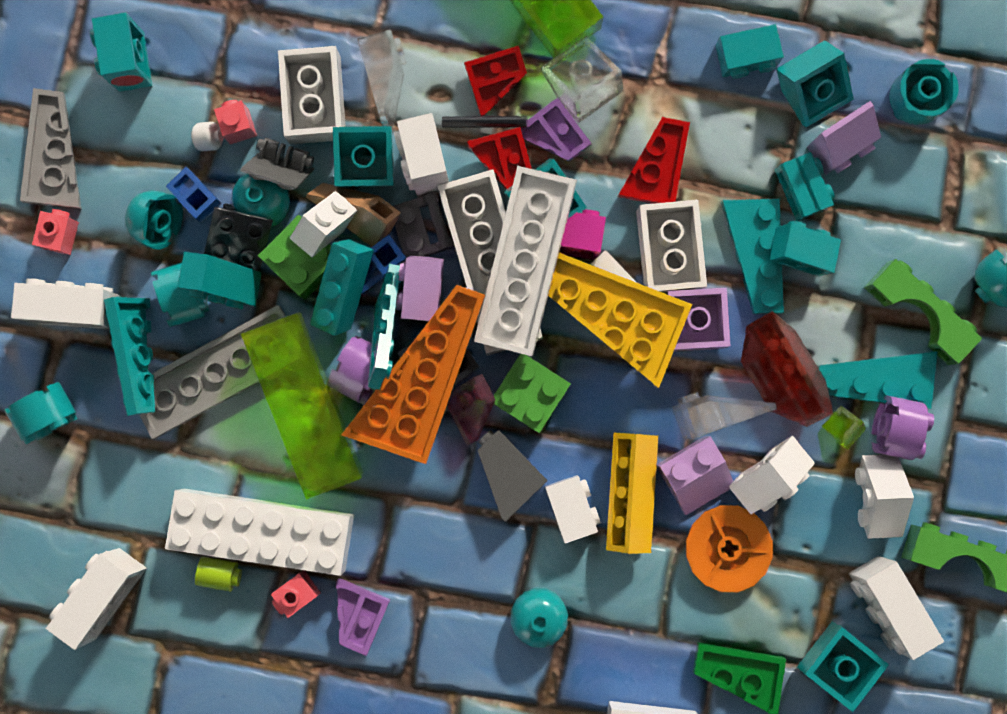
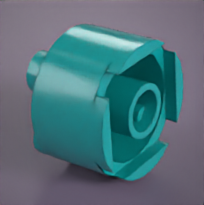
M922 59L909 66L895 79L890 89L889 100L895 118L913 125H924L945 113L955 102L959 92V84L954 72L951 73L945 67L946 64L935 59Z
M182 263L151 272V276L156 279L153 281V285L163 313L168 312L169 317L172 318L166 320L169 327L205 317L204 312L210 311L207 300L188 296V290L177 287Z
M60 382L46 386L48 390L44 392L43 390L39 392L37 390L9 405V408L4 409L21 441H24L26 445L35 440L38 441L53 433V430L61 426L64 427L78 419L76 416L77 412Z

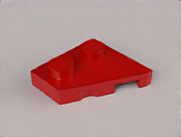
M519 45L464 62L480 116H485L527 74Z
M521 127L466 142L467 147L488 170H494L497 181L505 190L513 185L517 166L532 169Z

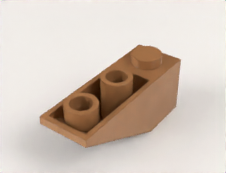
M321 183L306 195V198L317 205L333 192L339 193L357 209V212L346 228L371 247L390 234L401 214L400 211L378 195L327 183Z

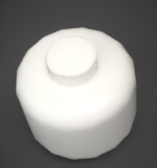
M214 122L197 123L191 132L193 145L199 151L217 150L224 139L219 125Z

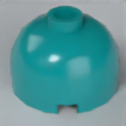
M245 174L238 179L233 187L231 201L232 205L235 206L234 211L272 219L271 227L282 222L290 208L289 190L278 187L276 183L267 180H256L251 178L249 174Z
M155 190L137 194L131 200L125 214V226L131 237L138 243L151 249L161 250L171 244L168 240L171 238L172 233L178 235L183 221V209L181 204L176 203L175 199L177 198L172 194Z
M995 249L978 264L975 270V281L979 288L974 291L985 304L991 301L999 307L1007 308V263L1005 264L1002 260L1004 256Z
M533 588L516 598L511 608L510 623L514 634L521 642L531 647L545 648L555 644L564 635L568 626V612L564 602L557 593L547 588Z

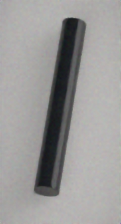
M527 116L442 117L443 128H527L528 126Z

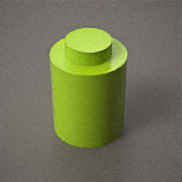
M202 556L195 573V585L231 592L234 586H239L242 570L238 569V563Z

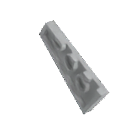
M33 88L20 201L28 204L82 210L65 94L59 91Z

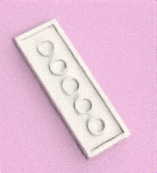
M517 166L474 342L533 356L577 183L576 179Z

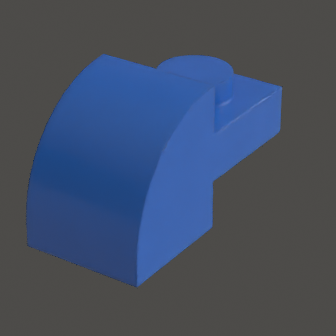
M185 167L166 185L178 201L200 223L213 213L214 207H219L222 204L216 195L188 167Z
M389 234L371 247L374 251L362 294L367 293L384 280L389 263L400 266V263L406 262L407 257Z

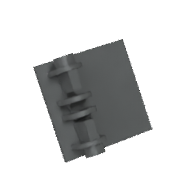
M269 138L259 139L256 150L260 152L248 161L240 171L249 174L253 179L276 183L282 189L296 190L314 171L315 168L312 167L314 157L310 156V152L298 148L294 149L293 146L288 147L285 155L286 144L281 143L279 146V142Z

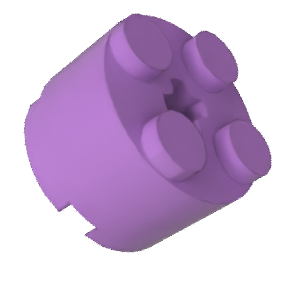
M355 335V337L349 340L337 359L339 361L336 371L332 369L327 386L365 405L373 393V390L368 387L372 343Z
M888 395L885 396L884 399L887 402L886 404H879L872 424L871 434L877 435V443L871 442L873 451L907 460L922 459L926 452L925 439L927 431H930L934 425V414L928 413L927 406L924 403Z

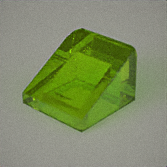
M840 406L822 425V428L846 449H849L866 430L864 422L843 406Z

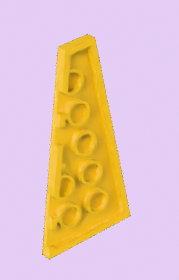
M562 253L558 255L548 294L549 297L655 386L660 387L692 304Z

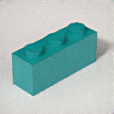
M350 239L332 243L312 314L311 326L334 336L351 330L374 249Z
M184 252L177 287L188 290V296L205 299L208 302L225 305L226 303V307L243 310L244 305L256 306L262 272L211 255Z

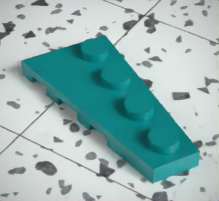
M780 199L722 200L721 206L726 215L730 237L733 239L736 258L741 267L743 282L752 313H784L782 264L769 261L776 227L781 226Z
M389 263L374 310L368 387L379 390L383 379H389L393 364L389 357H391L394 340L391 337L395 328L394 314L397 304L400 266Z
M111 297L104 299L106 318L112 338L111 344L115 353L118 367L117 374L121 382L123 403L127 416L155 412L154 375L148 370V365L153 360L152 349L147 347V334L152 333L151 321L146 320V309L150 308V298Z
M938 351L818 365L816 367L814 394L885 404L887 400L884 397L888 395L921 402L927 406V409H932Z

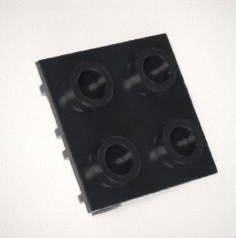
M227 203L223 204V208L214 207L203 254L260 272L263 260L258 255L266 248L273 220L234 211L235 206Z

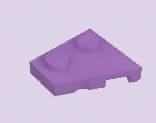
M558 97L528 120L527 128H521L524 140L569 162L592 145Z
M338 578L336 589L338 593L337 612L340 626L339 645L367 656L391 599Z

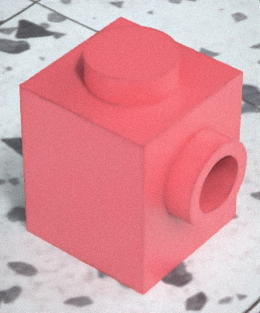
M229 100L222 103L221 107L214 109L222 136L230 145L257 136L250 111L242 100Z
M52 209L51 213L40 211L32 245L45 250L71 255L79 222L69 218L70 213L62 210Z
M303 570L271 594L274 599L272 604L279 614H285L289 618L321 594V592L306 571Z

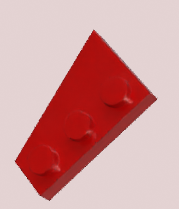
M666 117L661 118L617 197L651 204L676 201L690 122Z

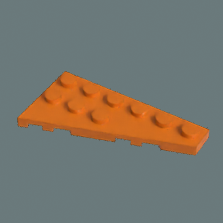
M456 285L392 368L389 379L385 378L383 380L380 390H375L341 435L426 464L485 294Z

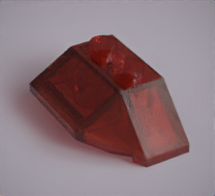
M773 311L748 324L745 330L746 335L743 343L741 363L769 410L784 418L798 422L805 427L832 415L833 409L826 380L796 330Z

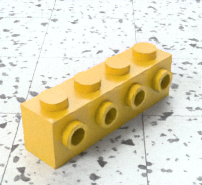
M613 434L606 550L627 554L651 553L658 436Z

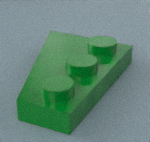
M697 642L693 666L694 674L731 692L769 714H778L786 658Z

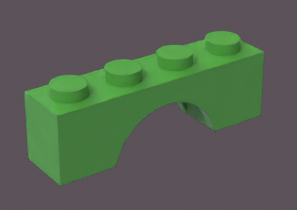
M897 259L887 262L863 288L884 307L897 302H905L921 309L928 318L931 329L927 346L933 352L938 351L937 356L947 365L959 364L982 340V337L976 333L977 328L971 322L965 319L962 320L954 313L956 310L949 302L940 300L933 293L934 289L930 284L923 280L919 281L912 274L913 271L908 264Z
M923 522L921 527L911 524L901 558L939 570L951 558L967 555L979 565L983 574L984 585L1007 592V550L1005 554L997 552L996 545L980 540L977 545L967 542L969 536L951 531L949 536L939 533L941 527Z

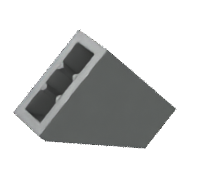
M490 430L478 441L482 445L478 449V453L501 518L506 522L548 480L499 430L495 434Z

